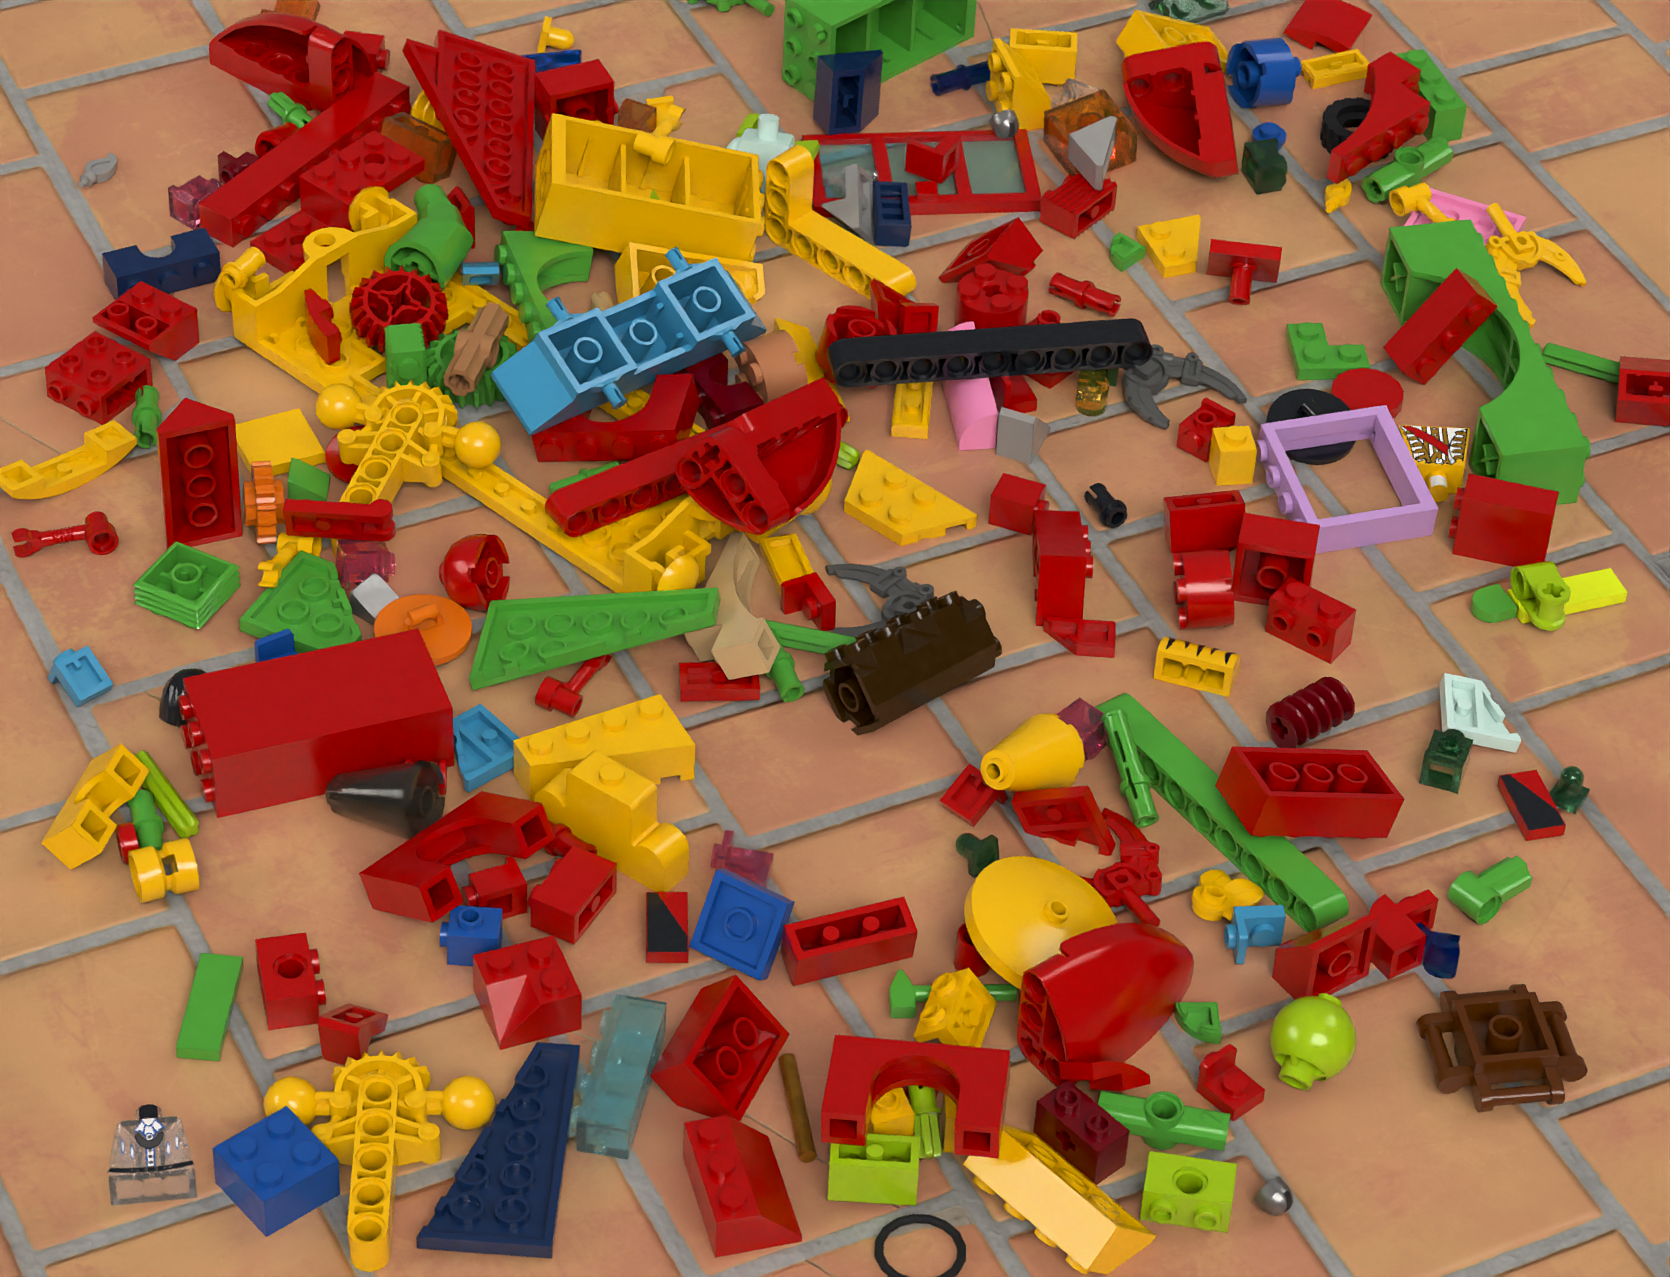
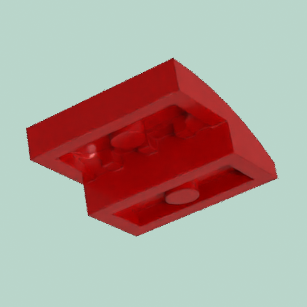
M1305 0L1286 27L1284 34L1311 50L1318 41L1336 53L1349 51L1367 26L1372 14L1341 0Z

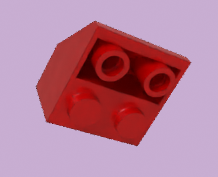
M142 281L92 317L94 324L148 351L177 361L200 343L197 308Z
M1620 356L1615 422L1670 426V360Z

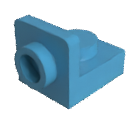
M89 646L76 652L73 649H69L59 654L53 660L54 664L47 677L51 684L60 681L76 707L111 691L113 687V682Z
M1283 905L1233 907L1231 924H1225L1224 941L1226 949H1232L1235 964H1244L1246 949L1249 946L1281 945L1286 919Z

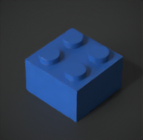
M287 1106L213 1147L215 1183L266 1237L340 1195L338 1159Z

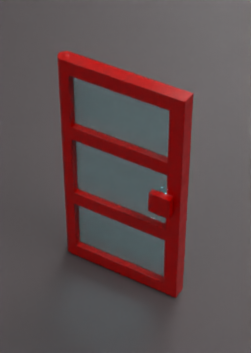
M1018 129L1015 136L1005 139L998 137L993 130L802 135L801 141L818 140L820 144V149L813 160L812 210L825 218L833 216L821 204L845 199L842 192V182L845 181V167L858 164L872 177L873 181L906 182L910 215L1041 212L1039 206L1041 192L1027 129ZM947 135L960 139L958 168L942 184L905 171L906 146L911 140L935 148ZM881 197V198H890V199H900V198H896V197Z

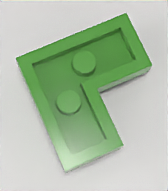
M1304 322L1301 324H1287L1286 339L1297 380H1335L1339 374L1350 369L1371 368L1364 345H1328L1322 323Z

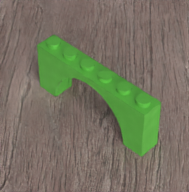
M502 231L501 242L495 246L494 261L499 263L503 283L509 287L512 304H516L519 310V319L521 324L526 326L530 343L538 332L554 326L557 322L546 307L549 300L542 292L563 283L588 281L594 250L589 246L534 236V231Z

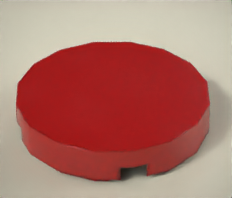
M1358 368L1339 374L1332 382L1331 394L1342 400L1351 410L1386 405L1392 418H1395L1402 409L1404 391L1400 383L1391 375L1375 369Z

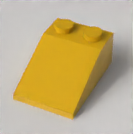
M1135 9L1115 41L1124 52V58L1133 54L1203 41L1211 42L1218 49L1223 74L1227 73L1226 65L1229 52L1207 26Z

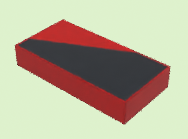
M1537 770L1499 775L1497 786L1526 841L1564 835L1566 824Z
M646 892V963H688V892Z

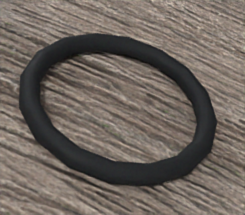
M910 1214L896 1218L882 1228L875 1240L874 1256L880 1269L889 1277L908 1276L898 1273L888 1264L884 1256V1242L894 1230L912 1223L930 1224L943 1229L952 1237L957 1247V1259L953 1266L942 1275L936 1277H955L959 1274L966 1261V1244L960 1232L947 1221L932 1215Z

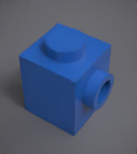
M458 905L451 910L449 922L441 923L440 947H447L448 965L473 966V955L499 949L502 946V908Z

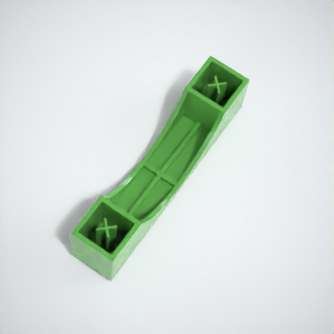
M1471 219L1389 227L1380 284L1401 327L1456 268L1477 280L1498 305L1487 320L1462 345V348L1471 352L1492 370L1505 390L1493 401L1479 407L1469 466L1473 474L1559 492L1557 505L1577 503L1580 487H1583L1585 482V461L1590 457L1591 452L1589 439L1583 436L1578 426L1576 414L1571 413L1566 403L1564 391L1558 388L1554 380L1552 368L1546 365L1542 357L1540 345L1534 342L1530 334L1528 322L1523 321L1518 311L1517 301L1511 298L1507 290L1505 278L1499 275L1495 267L1494 257L1488 254L1484 246L1482 234L1477 233Z

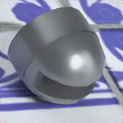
M1014 110L1001 111L989 120L993 132L1002 139L1011 138L1018 132L1019 122Z
M1280 1176L1269 1181L1254 1198V1201L1263 1211L1275 1216L1288 1211L1294 1201L1290 1187Z

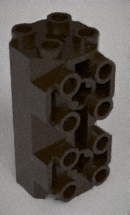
M957 591L950 592L939 598L937 596L917 604V610L909 614L904 612L888 619L886 626L878 630L873 628L857 635L855 642L847 646L842 644L825 652L824 655L827 662L824 663V671L830 670V677L823 680V689L836 717L843 723L848 720L853 722L856 727L851 730L857 736L874 732L995 667V658L1001 655L1002 647L999 640L993 635L986 620V612L983 605L977 599L968 601L965 597L959 596Z

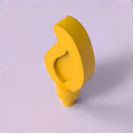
M1347 178L1338 184L1334 183L1326 187L1324 195L1326 212L1331 213L1336 211L1338 207L1349 203L1352 185Z

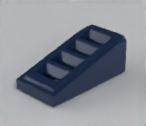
M873 181L874 243L877 246L907 247L909 245L912 225L906 182ZM881 197H896V198H900V199H890V198H881Z

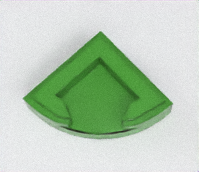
M1118 232L1112 239L1110 248L1111 262L1118 270L1123 272L1145 257L1146 247Z
M1175 1002L1174 1015L1176 1021L1186 1033L1204 1042L1221 1043L1222 1031L1217 1002Z

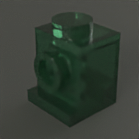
M1277 138L1244 143L1241 172L1256 195L1281 191L1286 183L1287 162L1285 157L1278 152L1279 141Z
M1448 729L1445 732L1434 730L1428 749L1424 754L1419 783L1458 794L1469 764L1473 740L1466 738L1461 731L1456 729ZM1434 764L1454 769L1453 775L1433 770Z

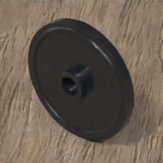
M1297 389L1284 393L1272 403L1267 414L1266 423L1350 411L1351 409L1342 400L1330 393L1315 389ZM1356 441L1285 452L1287 457L1301 463L1325 465L1339 461L1348 455Z

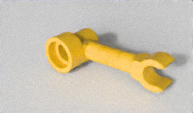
M671 104L663 121L651 134L642 130L638 133L633 150L651 157L652 162L666 167L672 158L676 146V140L668 136L672 131L680 129L682 122L679 121L686 109Z
M1425 182L1411 187L1402 186L1392 190L1389 194L1390 205L1393 211L1400 217L1414 211H1420L1432 223L1459 221L1448 218L1430 202L1432 193Z
M280 532L276 546L277 554L271 560L261 561L257 567V570H263V577L258 586L275 588L281 577L282 570L300 551L320 557L322 538L287 536L286 532Z

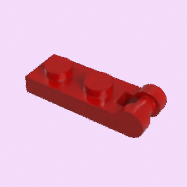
M285 499L283 516L287 536L385 542L394 538L396 534L395 522L392 519V504L385 499L375 500L371 504L344 501H313L309 499Z

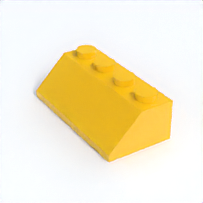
M1004 1124L999 1158L968 1156L963 1163L966 1168L975 1174L973 1182L978 1187L991 1195L997 1193L1006 1201L1003 1207L1007 1212L1021 1221L1026 1219L1037 1227L1034 1234L1051 1247L1056 1248L1058 1245L1068 1254L1065 1258L1066 1262L1083 1274L1087 1275L1089 1271L1109 1274L1151 1244L1157 1236L1032 1131Z

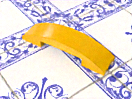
M113 420L85 432L84 445L33 467H30L21 459L0 468V487L11 497L18 499H42L66 493L99 477L116 465L137 445V438L117 421Z

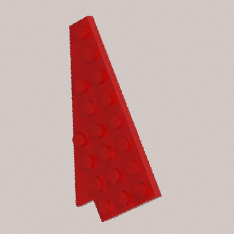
M440 29L434 39V47L407 38L402 52L432 105L436 119L444 127L490 214L494 219L500 220L504 224L516 225L527 229L532 218L535 60Z

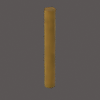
M786 1053L778 1059L799 1160L809 1163L816 1159L815 1146L796 1058L793 1054Z

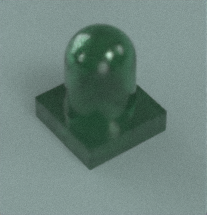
M1568 766L1564 768L1559 780L1549 793L1557 807L1573 814L1577 813L1590 792L1589 788L1583 786L1584 774L1578 767Z
M963 833L955 842L956 851L967 859L968 874L973 878L977 877L989 864L999 860L998 838L993 834L981 840L972 833Z

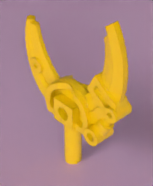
M1493 203L1487 207L1486 211L1503 237L1490 236L1485 244V248L1488 254L1494 257L1495 267L1499 275L1505 278L1507 290L1511 298L1517 301L1518 311L1523 321H1527L1532 329L1536 319L1532 317L1531 310L1524 303L1518 291L1521 286L1520 270L1534 268L1538 261L1541 260L1563 272L1575 285L1584 287L1587 282L1578 264L1563 248H1560L1549 239L1546 240L1543 237L1537 236L1533 231L1516 232L1500 205Z

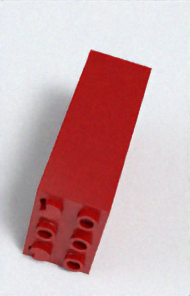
M419 628L183 678L184 695L178 696V704L182 719H186V724L180 726L181 736L185 749L192 748L193 752H190L193 772L195 776L202 775L203 779L200 780L203 799L206 803L212 802L217 818L405 777L406 758H412L414 762H439L440 759H447V767L454 766L453 707Z

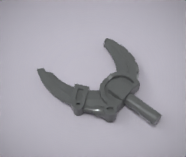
M1154 344L1152 345L1153 355L1147 363L1137 367L1122 368L1125 370L1122 385L1124 386L1126 402L1144 420L1165 430L1168 429L1170 420L1159 410L1152 396L1157 395L1168 385L1170 378H1181V383L1197 387L1200 382L1214 388L1227 398L1236 400L1238 404L1247 402L1246 396L1231 380L1221 373L1202 365L1203 362L1196 353H1188L1186 358L1175 357L1173 353L1164 352L1163 347Z
M834 564L825 566L829 576L836 575L838 578L854 579L870 584V590L880 597L885 598L888 596L886 603L882 607L881 621L858 627H835L834 630H829V632L856 637L873 628L878 630L887 625L886 621L904 612L909 614L917 610V604L934 597V587L930 584L920 585L917 582H911L907 579V572L904 567L884 570L862 564Z

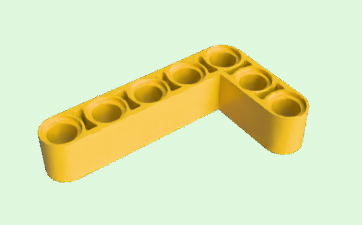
M794 145L767 163L766 219L764 226L768 237L775 244L871 300L869 283L873 279L878 280L903 296L915 290L917 285L916 278L909 267L812 210L814 161L805 147Z

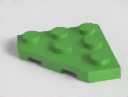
M300 551L285 567L275 588H267L239 619L240 631L260 639L282 630L290 629L294 634V649L297 653L362 640L359 626L355 623L352 616V608L348 597L339 582L335 564L304 551Z

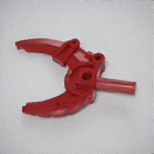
M1104 808L1102 816L1106 820L1107 826L1121 841L1119 847L1120 862H1116L1104 869H1098L1093 879L1080 877L1102 896L1110 908L1126 905L1141 923L1158 927L1160 919L1140 897L1146 894L1156 896L1161 893L1162 873L1157 866L1159 864L1160 846L1147 841L1143 833L1127 818Z

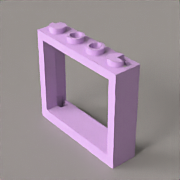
M1386 405L1260 425L1258 440L1254 441L1257 447L1256 460L1262 463L1266 471L1268 486L1274 488L1280 512L1283 515L1286 514L1288 520L1320 525L1316 554L1433 534L1438 507ZM1370 439L1402 506L1317 519L1285 451Z

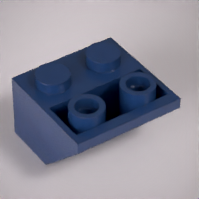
M881 49L817 56L813 119L828 135L861 132L878 116L883 51Z

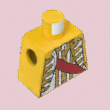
M1399 425L1398 430L1434 501L1442 502L1448 498L1449 494H1456L1457 488L1461 487L1470 434L1469 428Z

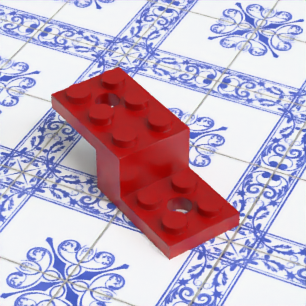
M373 130L299 176L301 210L250 241V247L258 248L264 254L266 263L283 273L295 272L305 263L303 243L310 233L329 227L345 228L354 232L348 219V212L355 196L364 188L372 186L384 187L388 193L423 172L425 170V159Z

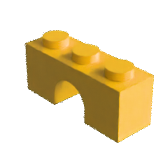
M122 743L92 759L41 843L70 870L101 854L117 827L109 817L122 804L134 798L150 770Z

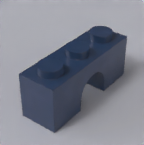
M201 228L171 236L172 253L164 257H148L141 253L137 245L102 253L104 281L115 300L140 281L170 294L216 282L221 273L220 252L206 229Z

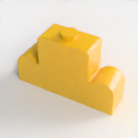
M596 750L592 751L573 769L564 768L535 793L534 801L542 803L549 821L554 824L561 823L568 826L573 835L588 844L594 845L598 856L617 863V870L654 892H669L689 874V843L680 829L670 823L659 824L657 822L658 789L656 784Z

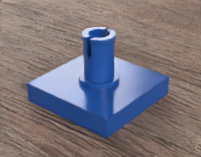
M724 868L717 869L689 947L759 981L768 979L782 940L784 925L788 923L795 902Z

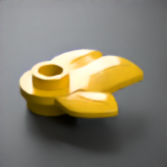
M1213 869L1204 872L1200 876L1199 886L1194 888L1191 895L1192 909L1196 915L1208 921H1219L1223 917L1231 921L1233 907L1257 905L1263 899L1264 891L1250 880L1242 878L1231 880L1225 871Z

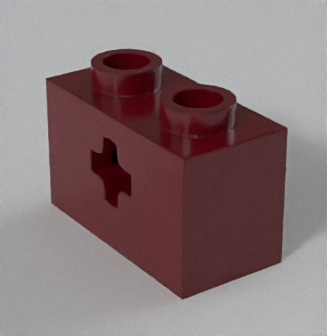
M1069 1080L1065 1081L1037 1100L1033 1132L1093 1183L1099 1184L1125 1166L1130 1130Z

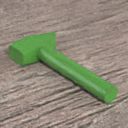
M899 969L889 988L890 1016L893 1019L914 1018L916 1016V1002H927L932 985H913L905 972ZM983 984L996 1001H1016L1017 990L1014 985Z

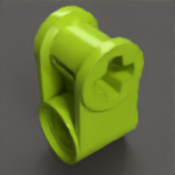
M1544 561L1514 566L1510 574L1512 592L1517 600L1521 602L1531 622L1536 627L1547 631H1555L1562 628L1566 619L1563 611L1564 604L1569 601L1571 591L1560 576L1553 561Z

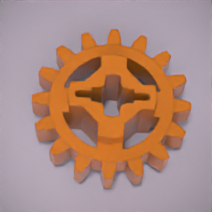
M271 461L252 462V481L243 482L242 487L245 526H254L257 545L275 544L277 536L276 524H284L282 479L274 480Z

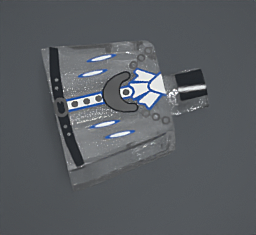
M147 1104L136 1110V1120H125L116 1125L108 1169L111 1206L197 1198L194 1161L180 1118L176 1116L162 1117L161 1108L153 1104Z

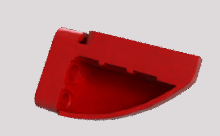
M270 12L243 18L220 32L209 44L211 65L269 95L273 92H283L294 103L302 104L307 111L315 110L322 113L376 73L370 55L357 41L314 20L293 14Z
M1203 41L1133 54L1126 57L1121 63L1123 89L1128 107L1145 136L1171 159L1194 171L1213 178L1239 174L1231 111L1228 105L1225 80L1216 45Z
M822 377L740 415L722 430L701 439L679 458L675 466L678 481L700 507L716 519L740 531L762 535L790 521L815 501L832 477L841 444V410L838 397L826 379Z
M1144 923L1112 924L1078 934L1061 942L1060 952L1062 954L1057 953L1023 973L1016 1034L1019 1048L1023 1055L1056 1087L1068 1080L1060 1079L1059 1062L1097 1060L1124 1063L1142 1048L1168 1021L1174 1012L1175 1002L1182 1001L1192 981L1194 968L1192 953L1175 935L1160 927ZM1069 1080V1081L1072 1082L1073 1084H1076V1083L1080 1082L1081 1080Z

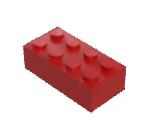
M1232 746L1215 785L1249 834L1257 837L1387 838L1404 802L1403 796L1368 750Z

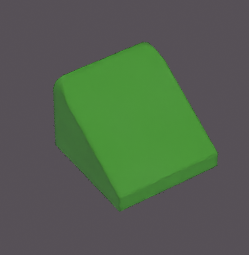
M291 458L288 475V499L327 501L330 474L299 459Z

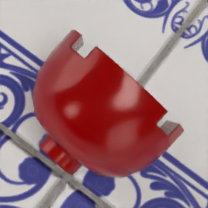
M474 534L465 536L451 545L443 562L440 564L439 579L452 601L468 610L488 611L490 601L506 599L510 585V576H503V564H509V557L504 543L497 535Z

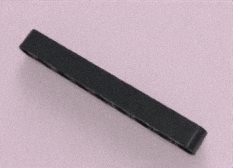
M1127 318L843 338L833 342L828 347L826 353L835 382L842 387L850 388L1137 367L1151 359L1153 347L1141 321Z

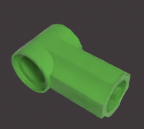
M1507 857L1478 875L1473 871L1462 873L1450 886L1448 899L1477 924L1483 925L1498 913L1502 903L1528 889L1531 886L1532 876L1528 871L1527 863L1520 857Z

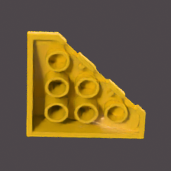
M632 242L628 243L614 265L616 296L619 304L653 290L657 282L674 275L676 271L665 257V254L671 249ZM680 250L688 264L704 263L717 258L724 270L730 273L749 303L755 304L765 295L763 264Z

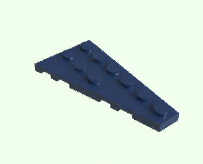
M542 1042L535 1044L516 1075L513 1088L506 1099H501L495 1109V1117L489 1127H484L456 1172L455 1182L447 1195L445 1197L442 1196L435 1206V1214L428 1226H423L417 1236V1249L552 1259L579 1068L580 1045Z

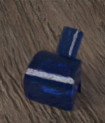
M1422 923L1416 924L1427 935L1423 956V967L1426 972L1441 979L1454 978L1460 956L1459 941L1461 935L1432 931Z

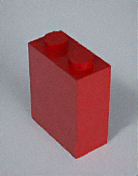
M1469 473L1465 488H1457L1453 509L1460 510L1459 517L1452 516L1448 538L1455 539L1452 554L1511 567L1544 562L1559 492Z

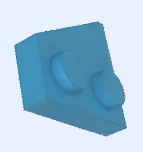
M482 704L453 718L454 752L464 789L468 793L514 768L513 740L519 739L515 733Z

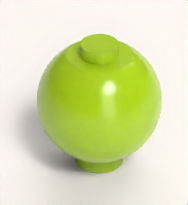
M1319 993L1318 996L1300 997L1285 1005L1275 1017L1270 1032V1045L1275 1060L1282 1067L1278 1077L1287 1085L1299 1090L1309 1091L1314 1080L1325 1081L1341 1073L1350 1063L1356 1048V1031L1352 1019L1341 1007L1342 1002L1339 999L1325 993Z

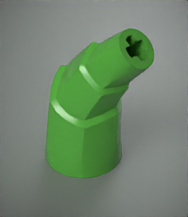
M428 184L418 189L414 196V203L419 213L417 215V223L388 248L384 258V267L388 266L392 271H398L401 265H403L406 272H411L417 267L420 277L430 274L432 283H440L443 291L469 253L474 239L466 229L458 208L451 204L442 187L436 184Z

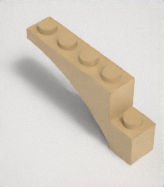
M744 532L730 535L705 588L718 587L721 601L716 624L684 633L688 645L693 648L700 662L715 659L728 680L768 673L781 647L764 617L756 618L751 613V589L760 559Z

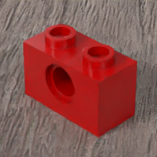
M306 932L255 939L257 971L268 1030L318 1024L319 1006L326 1005V994L323 979L315 980L314 975L320 974L319 956L317 948L309 949Z

